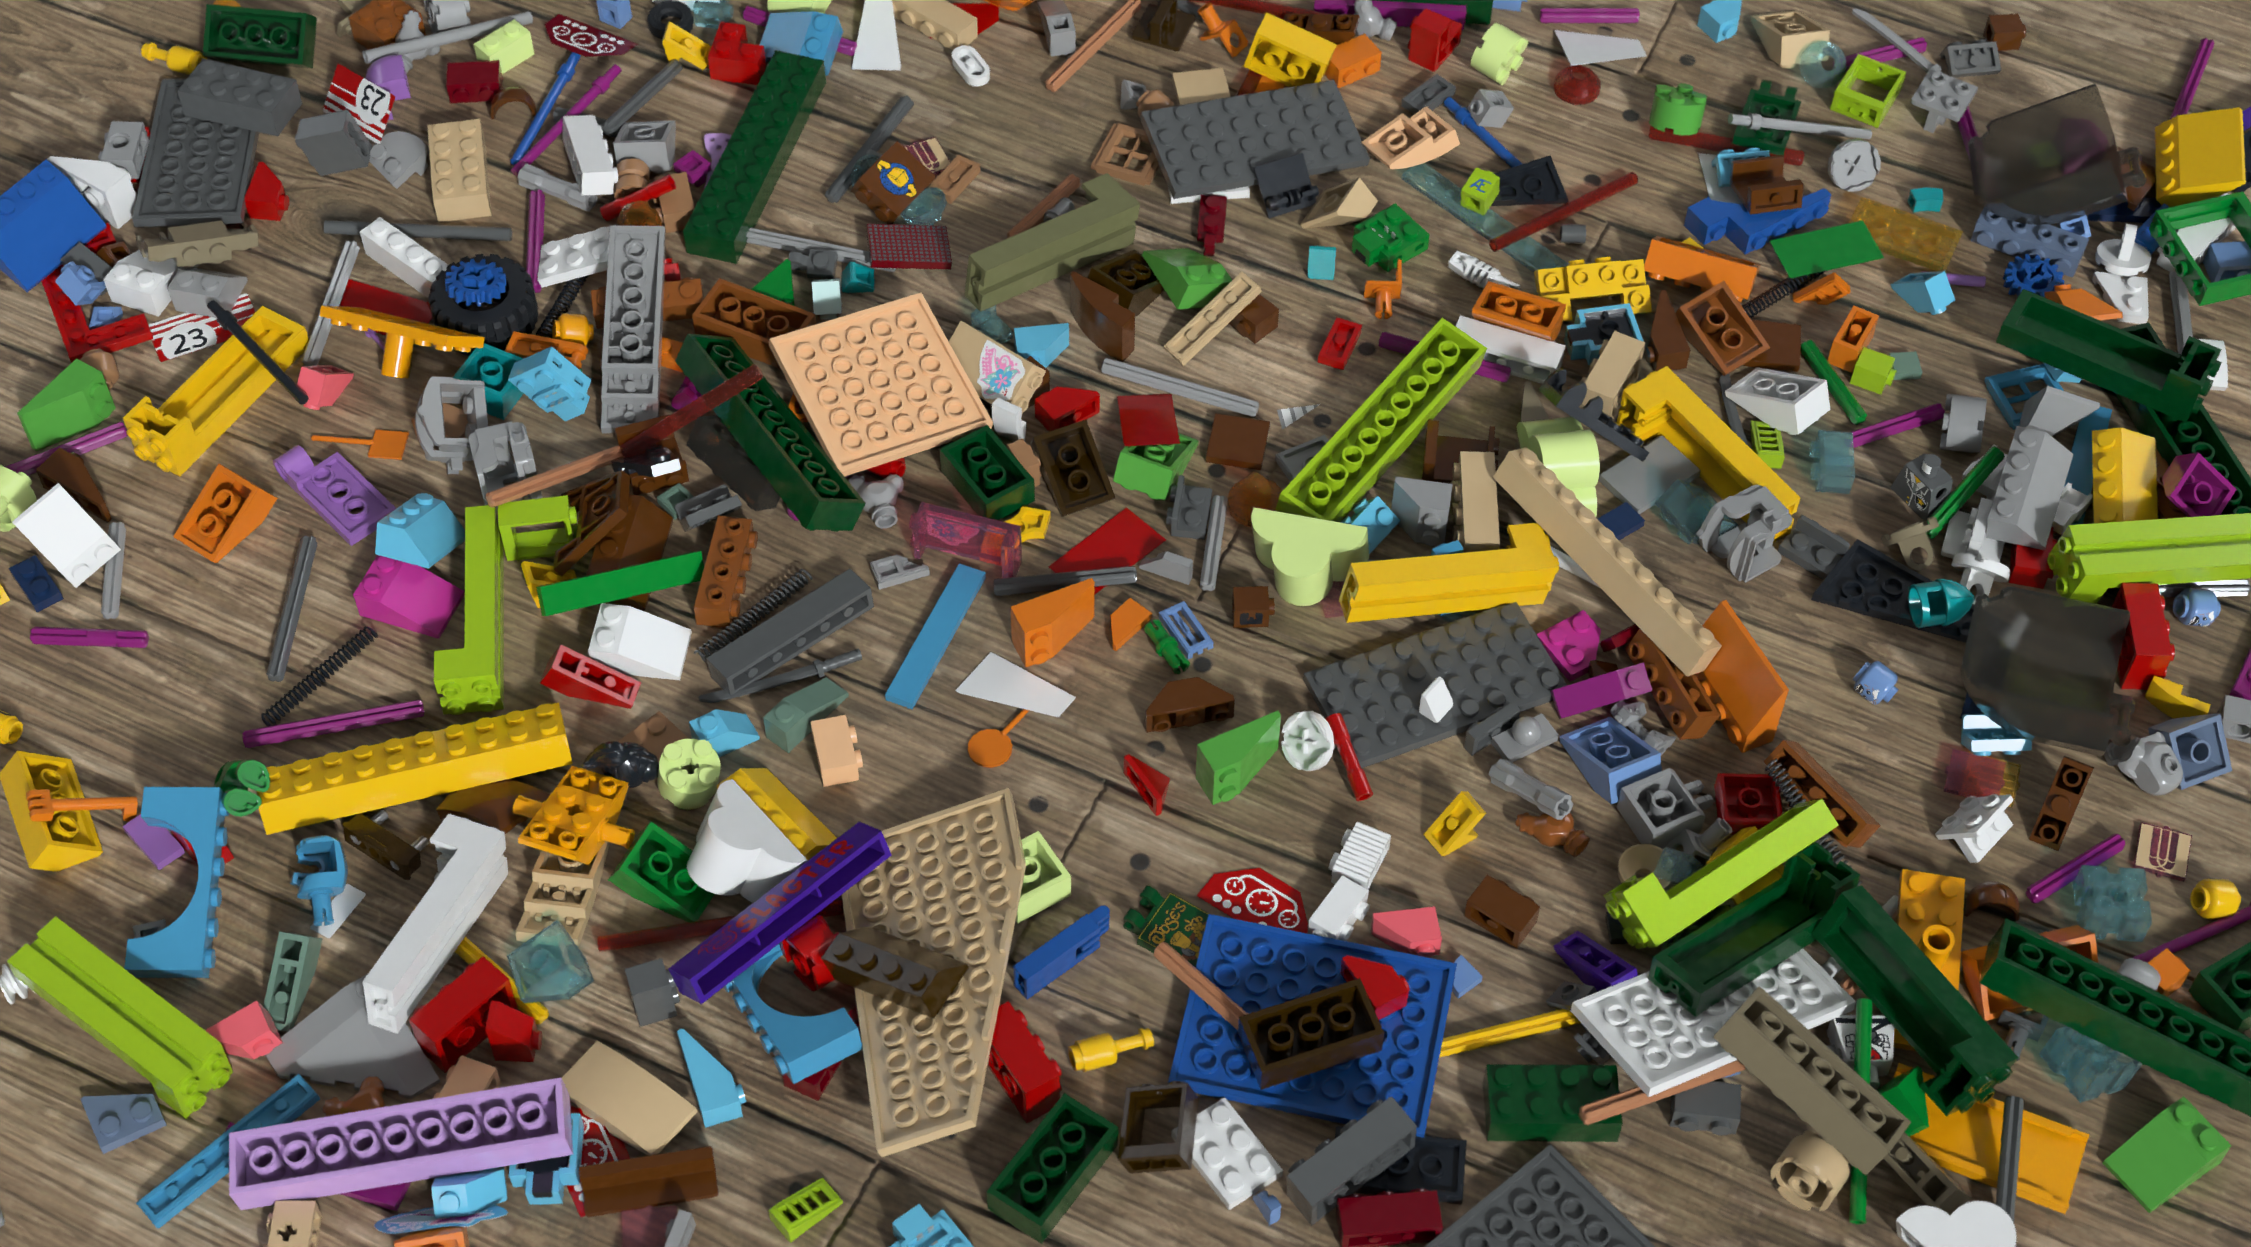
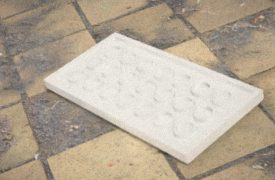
M1801 949L1696 1017L1676 1002L1677 995L1672 991L1666 994L1648 980L1650 971L1572 1002L1571 1012L1648 1097H1651L1738 1060L1731 1053L1726 1052L1713 1036L1758 986L1765 990L1808 1030L1840 1015L1854 1011L1856 1001L1804 949Z

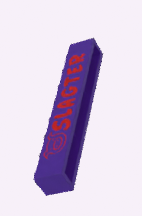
M859 821L668 969L679 992L703 1004L892 856L882 831Z

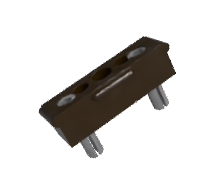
M380 810L371 819L359 813L349 822L343 823L344 838L347 843L404 880H410L411 874L421 867L420 851L428 845V839L420 836L409 845L380 826L388 818V814L384 810Z

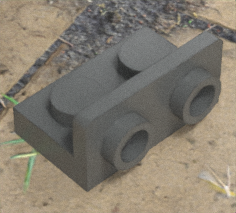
M1981 39L1971 44L1953 42L1948 44L1940 53V59H1946L1948 75L1954 78L1998 74L2001 71L1996 41L1987 42V40Z
M1179 475L1178 484L1172 485L1170 502H1174V507H1168L1166 524H1171V536L1205 540L1213 489L1184 485L1185 476Z
M724 484L680 502L674 506V509L684 532H687L717 519L718 516H725L737 511L742 504L738 495L732 497L727 485Z
M1801 515L1797 520L1795 529L1779 545L1778 552L1824 580L1846 554L1850 544L1841 536L1819 525L1816 521Z

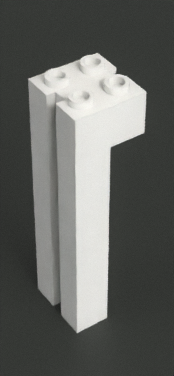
M448 814L432 835L430 843L435 844L436 851L442 852V855H439L437 858L438 872L434 877L435 881L363 980L368 1024L397 1034L507 877V857H504L503 854L506 850L505 832L470 821L467 818Z

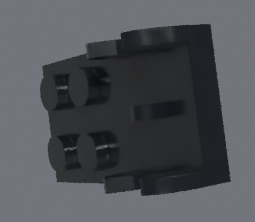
M1558 369L1546 378L1539 391L1557 408L1642 462L1645 460L1649 452L1642 446L1644 441L1635 435L1634 431L1622 423L1619 425L1613 421L1612 417L1602 411L1603 400L1600 396L1590 399L1585 406L1582 404L1587 393V386L1583 381L1571 385L1563 392L1562 387L1567 377L1565 369Z

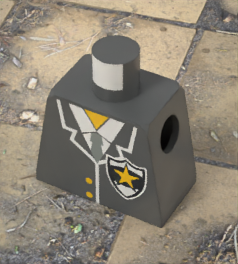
M1923 454L1905 464L1891 486V489L1923 521H1926L1937 510L1952 491V477L1940 466L1941 459L1935 454Z

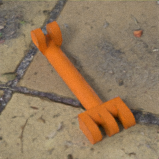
M49 789L30 790L26 793L30 819L34 822L52 821L54 811L121 809L123 811V820L126 822L136 818L138 800L136 796L51 799Z

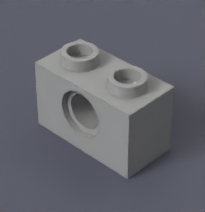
M111 121L109 131L104 135L105 145L103 151L99 152L98 161L110 162L119 168L123 167L129 172L132 179H139L149 145V138L144 123Z

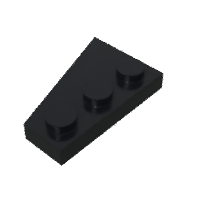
M1550 155L1494 173L1500 177L1499 194L1491 206L1568 203V197Z
M661 445L645 448V453L611 461L614 472L620 470L625 471L627 474L637 472L640 476L656 477L681 470L679 458L667 447L662 448Z

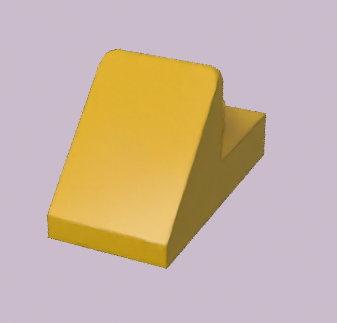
M669 21L662 40L668 62L671 60L679 61L680 58H683L704 70L709 64L708 54L711 46Z
M528 561L521 563L527 587L537 608H540L536 587L577 578L575 571L569 569L563 576H560L554 571V566Z
M1461 791L1423 835L1441 856H1446L1478 837L1473 828L1484 817L1486 812L1468 791Z

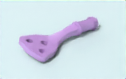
M710 133L704 136L706 152L712 159V170L707 173L706 185L732 135Z

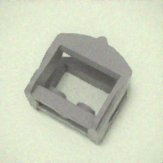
M431 377L417 403L415 427L420 445L425 452V458L428 461L446 463L447 474H459V470H463L462 462L473 460L469 435L475 432L476 429L488 427L484 381L459 380L452 377ZM442 403L463 404V412L467 414L468 424L465 428L466 438H445ZM433 443L435 446H438L439 450H434Z
M510 421L476 429L475 432L469 435V444L485 505H488L485 499L488 492L502 488L506 483L521 481L537 475L528 434L523 423H512ZM508 441L510 442V445H511V449H512V453H513V456H514L515 464H513V461H512V456H511V452H510V448H509ZM541 490L523 496L524 500L543 498Z
M1753 485L1734 496H1729L1716 503L1706 516L1696 535L1699 537V544L1706 552L1712 551L1720 558H1727V568L1738 581L1743 580L1746 583L1781 562V554L1772 544L1775 534L1788 528L1792 524L1793 519L1789 514V510L1766 486ZM1750 513L1747 523H1743L1719 536L1724 514L1730 518H1741Z

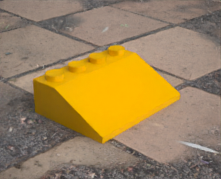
M2240 107L2177 115L2155 127L2156 200L2161 205L2165 203L2169 207H2175L2211 199L2246 184L2243 110Z

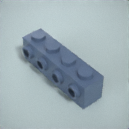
M1986 202L1976 222L1971 241L2013 257L2018 256L2022 260L2025 254H2028L2032 259H2035L2036 255H2040V260L2042 261L2049 258L2050 265L2057 264L2059 266L2057 272H2063L2064 275L2073 278L2082 260L2089 238Z

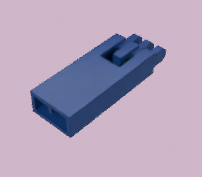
M1102 905L1090 914L1084 915L1014 965L1015 988L1028 1000L1100 948V936L1107 932L1110 927L1109 908Z

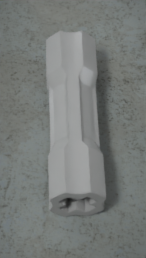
M525 163L517 177L519 180L518 185L533 191L537 189L542 190V192L566 200L568 204L588 212L596 205L598 199L597 195L581 196L577 183H571L552 176L547 171Z
M1499 759L1496 764L1492 765L1489 771L1492 784L1507 792L1517 794L1535 804L1539 810L1555 819L1562 820L1571 812L1574 803L1571 800L1572 796L1555 786L1546 785L1526 774L1522 768L1505 759Z

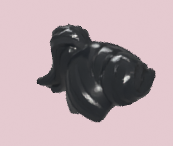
M610 741L597 746L585 758L582 768L602 767V772L605 776L628 782V788H635L643 782L648 783L658 777L659 764L656 755L648 752L647 749L639 744Z

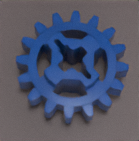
M2025 254L2023 260L2017 256L2014 262L2010 261L2003 275V280H2005L2003 286L2004 288H2010L2009 295L2016 294L2019 297L2021 291L2025 289L2045 298L2044 292L2054 291V285L2064 284L2065 280H2062L2064 274L2063 272H2057L2059 267L2057 264H2049V258L2042 261L2040 260V255H2036L2035 259H2032L2028 254Z
M471 259L468 263L460 261V267L451 266V272H446L445 288L448 291L449 298L455 297L456 303L466 301V306H469L472 302H476L477 306H481L483 302L491 304L492 298L500 299V293L506 292V275L503 273L502 267L496 268L495 262L485 264V259H482L479 263H475L474 259Z

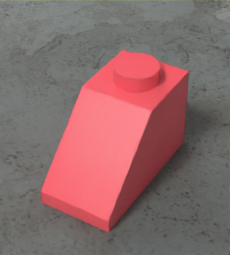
M332 365L301 366L297 386L309 398L303 406L313 410L332 406L351 382L354 373Z
M1435 906L1373 913L1372 935L1396 951L1428 958L1439 955L1442 936Z
M257 1000L205 1030L221 1042L225 1054L249 1059H256L267 1055L275 1047L283 1043L270 1013Z

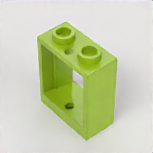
M1858 54L1836 88L1830 110L1878 128L1901 92L1906 72ZM1856 79H1860L1886 89L1889 93L1882 102L1851 90V87Z
M568 495L513 501L498 506V526L507 561L555 556V552L577 537L576 507H570ZM564 521L565 528L517 533L515 528L518 526Z

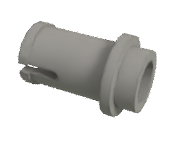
M1066 197L1061 198L1053 209L1045 212L1044 222L1074 210L1073 202Z

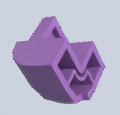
M401 55L384 56L374 61L367 69L365 79L395 96L394 101L411 98ZM392 109L388 120L393 119Z

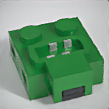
M1395 203L1354 226L1352 252L1368 267L1379 261V266L1386 272H1389L1396 268L1398 259H1402L1403 264L1426 251L1429 245L1430 234Z

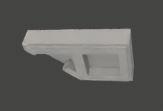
M1165 551L1159 553L1155 558H1143L1139 569L1189 585L1193 576V560Z
M898 554L869 562L879 590L930 575L927 565L922 564L920 566L912 563L906 557Z

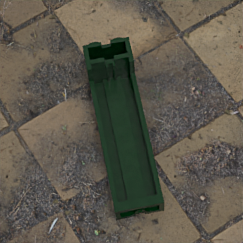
M2025 289L2021 291L2002 323L1996 343L2185 423L2191 413L2197 415L2204 401L2200 396H2207L2214 382L2209 377L2215 378L2222 362L2217 360L2222 349L2191 336L2188 337L2182 353L2179 354Z
M1813 842L1786 860L1782 878L1653 956L1648 980L1666 994L1672 991L1677 995L1676 1002L1696 1017L1816 941L1817 939L1811 933L1840 894L1858 886L1860 874L1843 861L1838 862L1837 865L1833 862L1832 853L1817 842Z
M1862 885L1842 892L1811 934L1938 1075L1923 1082L1920 1087L1946 1116L1956 1111L1964 1113L1977 1101L1981 1104L1988 1101L1996 1093L1994 1089L1996 1084L2002 1083L2013 1073L2011 1067L2019 1057Z

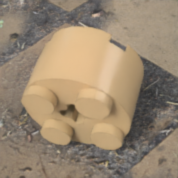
M1808 1130L1790 1141L1773 1165L1771 1178L1772 1181L1776 1178L1779 1184L1778 1192L1794 1206L1810 1211L1812 1207L1820 1208L1819 1211H1824L1830 1206L1849 1177V1162L1834 1146L1821 1139L1817 1133Z

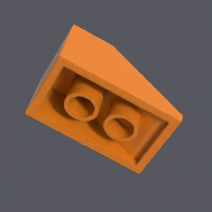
M218 464L173 537L210 561L218 563L263 523L278 498L238 473Z
M1092 578L1010 607L1012 643L1025 668L1035 664H1042L1053 658L1094 618V580Z

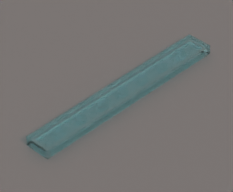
M1427 164L1416 165L1403 172V181L1532 272L1540 269L1568 266L1567 262L1490 208L1483 216L1461 206V188Z

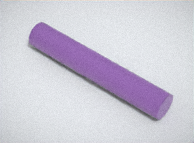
M1946 273L1951 285L1985 287L1986 277Z

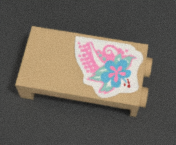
M960 321L949 343L978 396L990 404L997 398L1003 399L1022 408V413H1024L1035 390L1041 385L1046 371L983 334L978 329Z

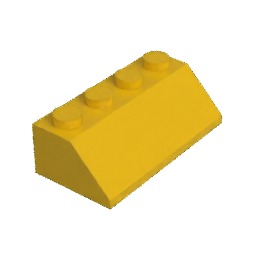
M2122 427L2092 430L2094 523L2158 519L2156 439Z
M16 751L1 770L0 780L29 868L58 872L100 856L103 853V849L89 810L54 811L52 821L34 822L30 819V811L26 799V793L30 790L49 789L51 799L85 798L72 760Z
M740 768L716 785V789H718L721 783L733 779L807 860H810L837 839L767 768Z

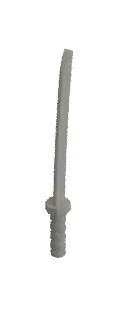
M1853 8V15L1890 41L1926 73L1930 69L1942 72V67L1939 64L1933 65L1868 12Z

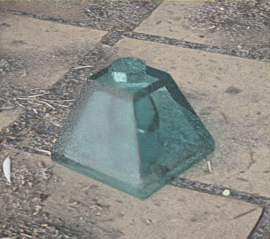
M558 920L507 955L520 1000L524 1003L570 999L594 982L586 957Z

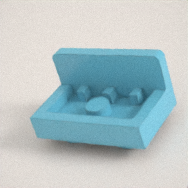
M1377 495L1369 501L1365 498L1352 509L1355 514L1351 518L1347 516L1340 523L1367 527L1370 554L1401 520Z
M2020 713L1964 714L1962 716L1961 744L1973 752L1972 754L1989 756L1991 751H2002L2006 755H2020L2021 751L2032 750V738L2023 732V715Z

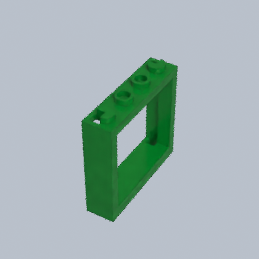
M2243 191L2157 210L2149 227L2151 236L2155 238L2164 256L2169 259L2175 268L2176 274L2181 277L2188 288L2189 294L2194 297L2199 306L2251 295V274L2209 283L2175 230L2230 218L2251 249V202Z

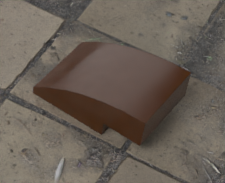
M1073 271L1070 274L1071 313L1076 323L1099 349L1115 360L1124 362L1135 350V313L1119 305V294Z

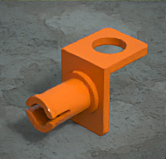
M1207 3L1198 9V14H1200L1208 27V30L1199 37L1201 41L1220 37L1231 57H1236L1249 44L1236 20L1221 21L1212 3ZM1232 33H1235L1239 38V45L1237 47H1233L1230 42Z
M1402 259L1397 260L1396 281H1365L1364 298H1375V317L1378 319H1382L1383 309L1384 319L1392 317V299H1400Z

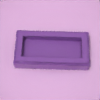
M141 814L122 826L125 833L158 870H161L185 853L181 844L166 828L148 826L141 818Z

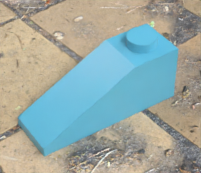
M684 1029L677 1030L680 1047L705 1128L742 1117L741 1104L746 1103L742 1085H735L732 1074Z

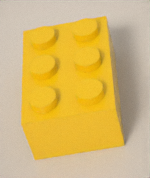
M1266 12L1256 32L1243 67L1271 80L1283 83L1287 87L1318 83L1324 77L1337 44Z

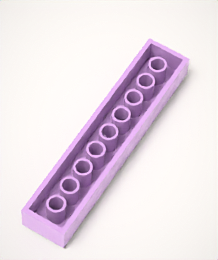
M562 1078L232 1132L229 1133V1195L240 1210L275 1205V1201H300L573 1155L570 1095Z

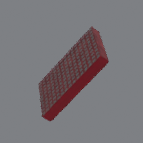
M867 224L866 235L871 268L951 270L952 258L946 226Z

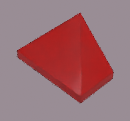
M1130 754L1124 756L1125 776L1155 816L1160 815L1170 778Z

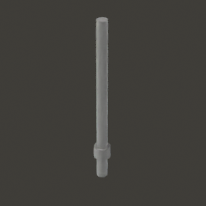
M1749 113L1748 115L1729 114L1728 116L1729 124L1746 126L1747 129L1759 130L1760 128L1868 140L1872 137L1871 129L1762 117L1761 114Z

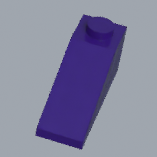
M1579 931L1553 945L1555 952L1585 985L1595 986L1597 992L1638 976L1637 969Z

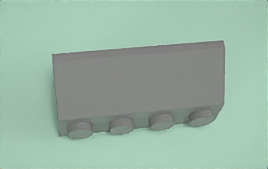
M2020 426L2016 427L1987 519L1986 538L2045 550L2073 459V453L2047 432Z

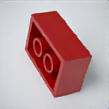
M2122 583L2108 614L2107 620L2121 689L2147 690L2153 676L2166 677L2169 662L2174 660L2175 647L2169 640L2170 623L2164 616L2165 599L2164 596H2160L2158 584Z
M484 956L477 962L469 964L457 979L451 984L443 986L437 996L426 1005L417 1008L413 1016L409 1018L416 1041L423 1053L445 1074L451 1066L457 1064L461 1055H468L488 1037L485 1028L490 1001H499L518 1010L509 978Z
M1007 1001L998 1008L987 1066L1025 1122L1029 1123L1049 1112L1060 1099V1092L1062 1091L1060 1076L1062 1072L1055 1059H1049L1044 1053L1045 1048L1040 1037L1036 1033L1032 1035L1028 1030V1023L1020 1009L1015 1011L1011 1003Z

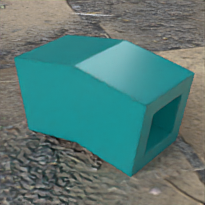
M1930 187L1911 189L1907 202L1912 212H1940L1943 203V189Z

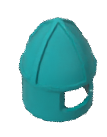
M1946 579L1912 584L1908 592L1911 618L1918 628L1952 624L1961 619L1970 610L1975 600V596L1965 586Z

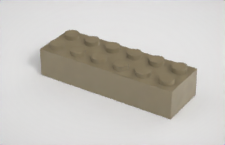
M1760 986L1755 989L1713 1036L1726 1052L1731 1053L1745 1066L1750 1074L1759 1078L1777 1098L1782 1099L1791 1107L1801 1120L1812 1126L1825 1142L1833 1145L1847 1158L1853 1167L1858 1168L1865 1175L1892 1150L1911 1123L1910 1120Z

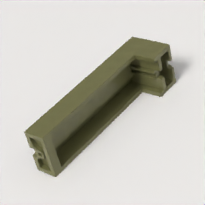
M1108 173L1082 183L1081 188L1086 191L1085 198L1089 201L1086 205L970 254L964 296L981 312L1134 244L1136 233L1134 221L1138 220L1140 203Z

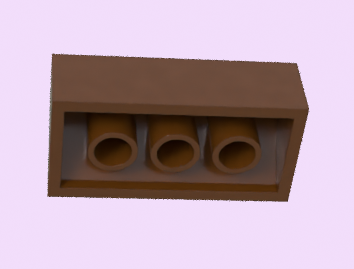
M629 494L627 515L596 544L586 576L662 559L673 524V517L643 496ZM651 592L604 604L631 606L645 611Z

